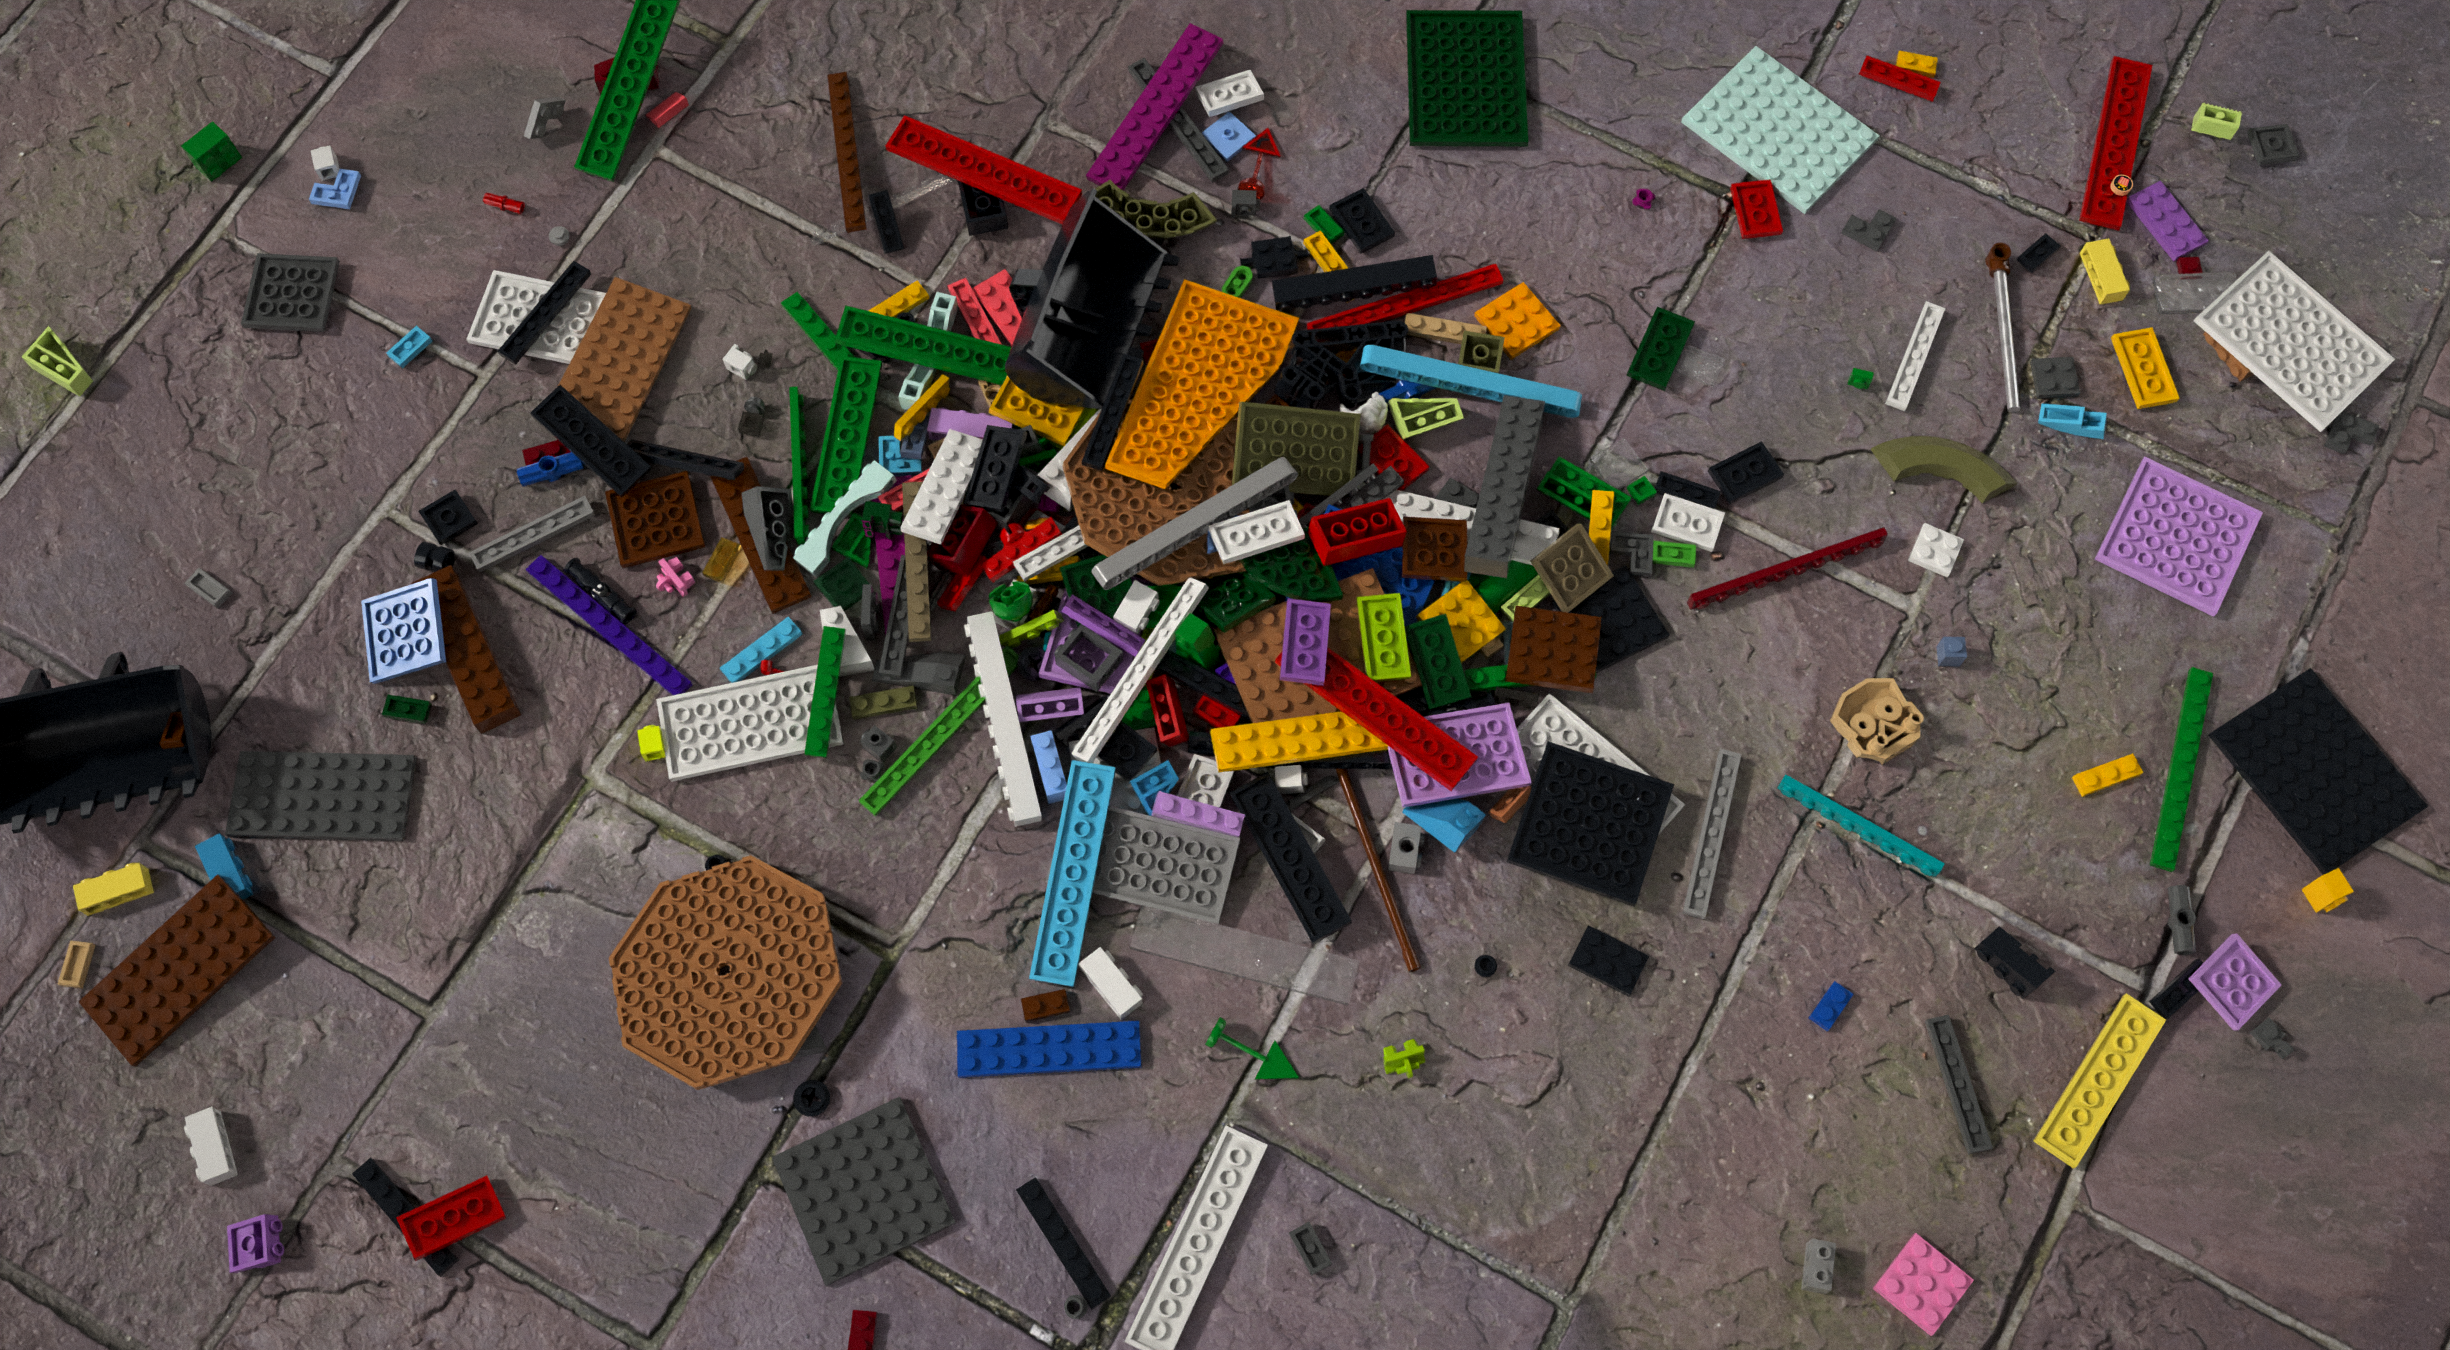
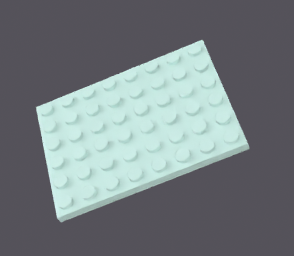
M1757 46L1727 73L1681 121V123L1759 181L1771 179L1773 191L1804 214L1867 152L1880 136Z

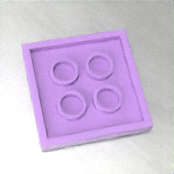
M2237 933L2231 934L2188 978L2232 1030H2239L2281 986L2280 982Z

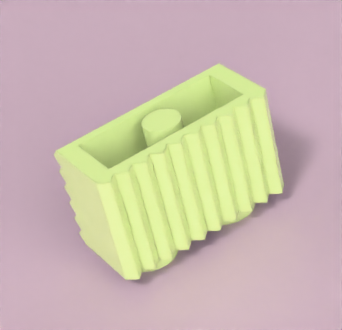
M2204 102L2193 117L2191 130L2231 140L2239 129L2242 113L2241 111L2237 112V110L2233 111V109L2229 110V108L2225 109V107L2221 108V106L2217 107V105L2213 106V104L2209 105V103L2205 104Z

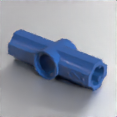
M1400 380L1395 387L1381 392L1379 395L1383 396L1388 404V401L1392 398L1419 399L1421 395L1437 387Z
M572 452L557 457L548 455L542 457L537 463L517 468V475L522 487L544 480L556 481L561 475L583 469L584 465Z

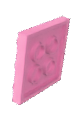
M1915 1233L1872 1289L1927 1334L1932 1336L1974 1279Z

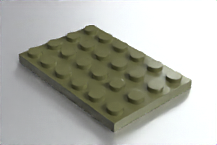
M1239 402L1232 485L1278 458L1285 457L1298 472L1297 478L1289 484L1290 492L1331 496L1355 478L1361 414Z

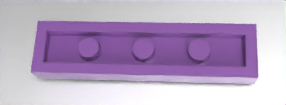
M1074 595L1070 597L1061 611L1136 657L1146 641Z

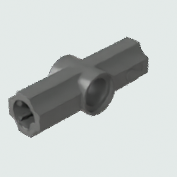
M2186 885L2170 886L2167 888L2170 908L2168 926L2172 930L2174 954H2195L2196 945L2193 925L2196 922V916L2191 907L2190 889ZM2178 916L2185 920V924L2179 921Z

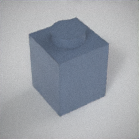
M1943 637L1936 646L1938 666L1960 667L1967 658L1965 637Z

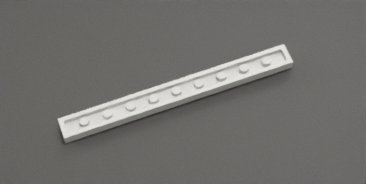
M1191 577L1187 579L1071 753L1074 758L1082 762H1094L1175 640V632L1189 613H1193L1209 589L1205 583Z

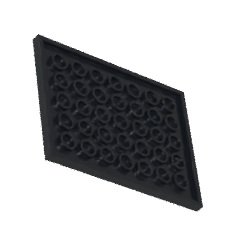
M2311 668L2208 735L2323 875L2335 870L2428 807Z

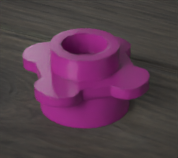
M1638 189L1636 191V198H1633L1632 203L1646 210L1650 209L1651 202L1655 199V194L1649 189Z

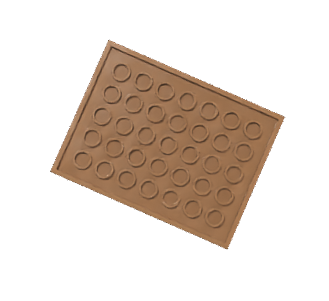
M1373 568L1338 581L1343 593L1342 600L1320 602L1331 604L1327 647L1365 675L1366 670L1356 599L1362 596L1384 595ZM1287 601L1258 612L1226 633L1219 628L1213 631L1252 723L1340 712L1338 708L1304 683L1280 680L1281 667L1275 663V659L1282 652ZM1409 648L1408 656L1411 678L1376 682L1395 697L1422 687L1418 670Z

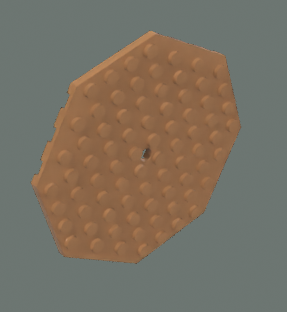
M1129 400L1128 405L1126 407L1125 413L1118 428L1112 447L1121 429V426L1132 403V400ZM1100 413L1064 460L1062 466L1084 544L1110 557L1232 486L1238 417L1235 415L1174 479L1172 483H1176L1181 487L1178 490H1171L1170 485L1163 489L1107 470L1105 465L1102 471L1083 466L1082 459ZM1246 509V510H1244L1243 512H1241V513H1239V514H1237V515L1247 514V513H1249V509ZM1207 533L1137 574L1157 586L1185 582L1190 577L1197 580L1244 572L1246 569L1239 560L1223 564L1218 551L1207 554Z
M751 855L743 857L740 861L726 862L713 866L712 869L707 871H697L683 875L682 878L671 882L669 880L660 882L609 957L613 974L614 995L616 996L618 1006L616 1008L618 1022L622 1032V1046L696 1090L792 1062L842 984L825 896L812 887ZM724 966H730V973L720 976V969Z

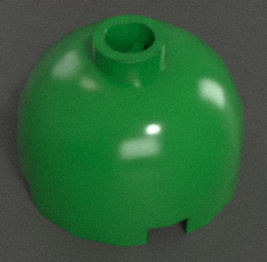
M1018 581L1012 582L1013 586L1006 587L1005 584L1000 585L989 594L990 606L994 614L1002 620L1020 621L1031 610L1033 598L1029 585Z

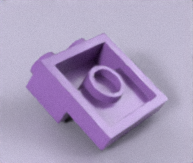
M264 1214L227 1226L230 1273H239L252 1268H264L281 1262L284 1247L280 1243L279 1232L282 1231L283 1226L282 1222L278 1219V1215Z

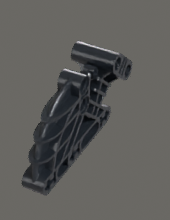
M1388 321L1296 331L1288 344V350L1293 357L1290 359L1289 365L1283 369L1274 388V394L1279 396L1285 403L1291 397L1290 407L1297 401L1296 407L1317 409L1321 399H1324L1326 394L1334 390L1336 386L1340 403L1344 404L1346 408H1353L1357 402L1372 398L1374 392L1381 393L1387 388L1396 385V381H1394L1396 378L1361 370L1360 364L1364 346L1375 345L1406 352L1408 326L1402 321ZM1338 338L1341 340L1326 343H1319L1316 341L1320 339ZM1353 349H1357L1347 363L1333 354L1339 351H1353ZM1297 356L1303 359L1300 365H1296L1298 361L1296 359ZM1343 374L1349 376L1350 379L1345 378ZM1328 377L1335 381L1325 386ZM1347 393L1352 394L1354 398L1349 397Z

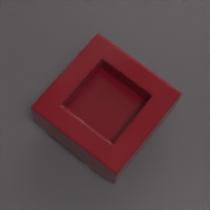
M2179 257L2176 261L2180 279H2198L2203 275L2199 257Z

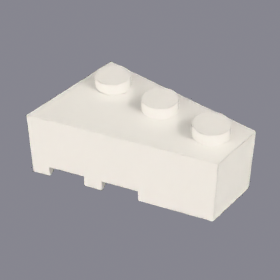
M838 606L820 610L822 629L823 626L846 629L839 677L874 671L873 663L842 607Z

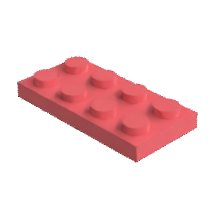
M1004 269L976 285L972 290L982 308L1012 347L1022 318L1009 290L1012 277Z

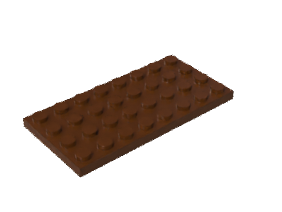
M217 874L78 1002L130 1065L136 1067L275 939V936L225 879Z

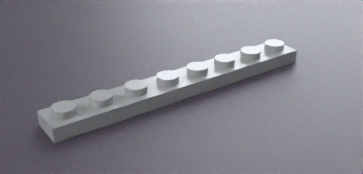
M1719 749L1682 914L1701 919L1706 917L1741 754L1724 749Z

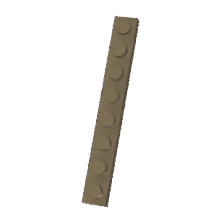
M923 482L902 483L904 519ZM904 533L909 642L931 641L927 540Z

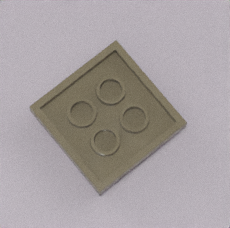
M1581 523L1573 526L1530 560L1561 611L1567 613L1614 576Z

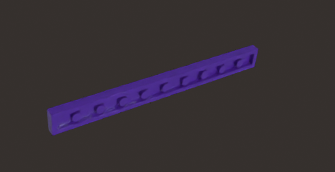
M542 555L525 569L528 574L672 696L685 693L693 685L691 681Z

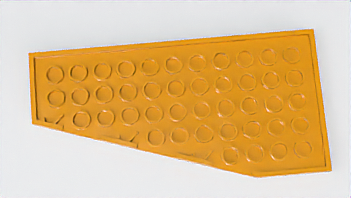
M1184 279L1106 461L1105 469L1166 489L1238 413L1239 402H1249L1281 368L1288 350V344L1296 330L1299 318Z

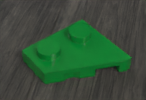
M856 513L852 514L832 545V549L867 569L869 567L871 537L865 536L861 516Z

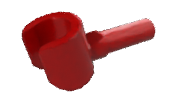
M770 660L761 661V673L765 676L785 672L773 668V662Z

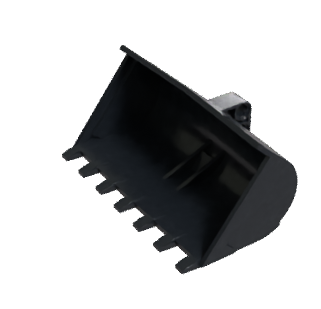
M1093 188L1082 195L1080 200L1069 209L1042 270L1017 269L1013 276L1009 290L1022 320L1007 357L1005 369L1010 380L1034 399L1047 403L1102 409L1123 353L1142 359L1144 351L1132 348L1136 336H1151L1153 327L1141 324L1145 312L1160 313L1162 303L1151 301L1150 298L1154 289H1169L1171 280L1159 277L1162 266H1178L1180 257L1167 254V251L1095 197L1097 190Z

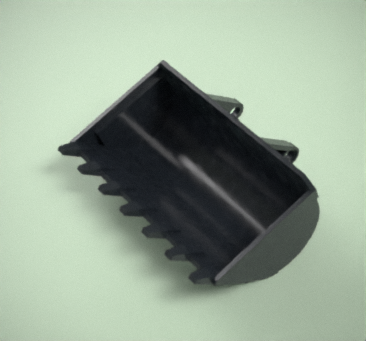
M123 652L113 653L107 657L98 679L55 688L51 687L50 679L47 678L42 668L31 670L19 695L0 699V825L12 823V832L15 834L23 832L30 819L46 816L47 826H54L58 824L64 812L80 809V816L83 820L91 818L98 805L109 802L115 803L116 812L126 811L133 797L148 794L150 805H155L161 802L167 790L183 788L184 798L193 797L199 784L203 783L210 760L208 754L212 740L207 704L195 676L182 665H165L129 672L127 659ZM182 712L187 739L185 746L162 749L159 743L170 713Z

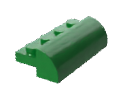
M1559 456L1537 488V491L1590 520L1592 490L1614 491L1611 531L1620 520L1622 513L1632 498Z
M1511 560L1507 578L1473 573L1469 577V583L1495 614L1502 605L1535 578L1538 573L1533 565Z

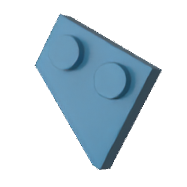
M1167 760L1131 780L1129 783L1146 813L1151 816L1157 793L1161 791L1169 794L1179 778Z

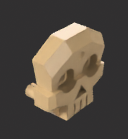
M1867 678L1842 693L1830 721L1835 729L1849 741L1847 746L1856 758L1873 759L1883 765L1912 747L1920 738V725L1924 717L1912 701H1906L1894 678ZM1885 708H1889L1891 713H1888ZM1859 724H1863L1865 729L1860 728Z

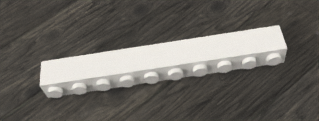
M993 611L967 616V624L964 625L966 637H971L972 644H969V651L971 657L976 658L977 664H974L973 667L975 676L980 677L981 684L978 685L980 697H985L986 705H983L985 718L990 717L991 725H988L990 738L995 739L996 745L993 746L995 759L999 758L1001 766L997 767L1000 779H1004L1006 787H1002L1005 800L1009 799L1011 806L1007 808L1009 820H1014L1015 827L1039 822L1042 815Z

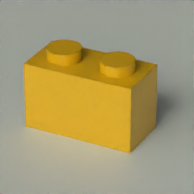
M2339 868L2318 877L2301 889L2316 913L2321 910H2325L2327 913L2336 909L2339 905L2348 901L2347 896L2354 892Z

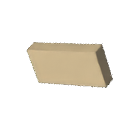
M70 941L58 985L83 989L95 944Z

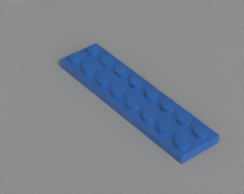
M1139 1021L957 1031L958 1078L1141 1068Z

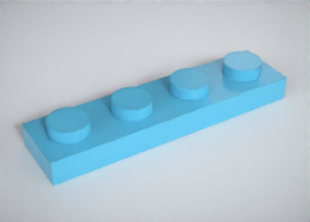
M788 616L721 666L720 670L731 683L742 681L761 666L762 660L771 659L803 634Z

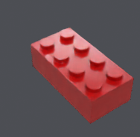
M1390 498L1314 516L1311 518L1308 534L1324 566L1401 547L1407 533Z

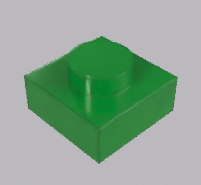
M1853 368L1847 385H1852L1858 389H1868L1873 380L1874 372Z
M1645 476L1627 486V491L1638 505L1652 498L1657 493Z

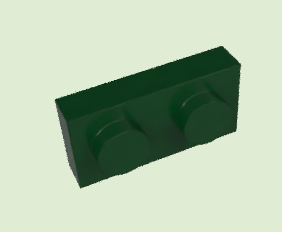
M388 694L382 716L426 724L432 703L426 700Z

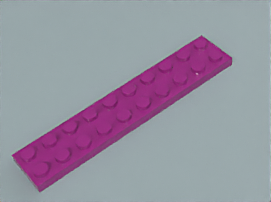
M1191 23L1187 26L1086 174L1087 180L1099 186L1111 180L1124 191L1224 44L1222 38Z

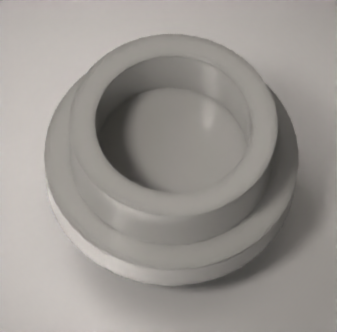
M554 227L549 232V239L551 243L563 246L569 240V232L565 227Z

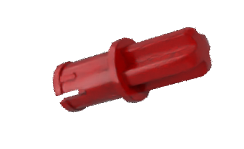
M487 192L483 197L485 204L498 207L501 211L508 210L521 215L525 208L524 202L510 199L506 195L502 197Z

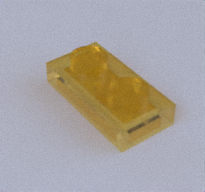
M721 537L702 572L703 575L723 583L742 549L741 545Z

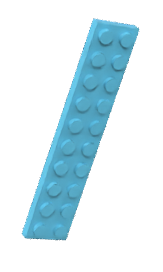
M1075 760L1071 762L1029 976L1030 980L1069 987L1075 986L1116 772L1115 767Z

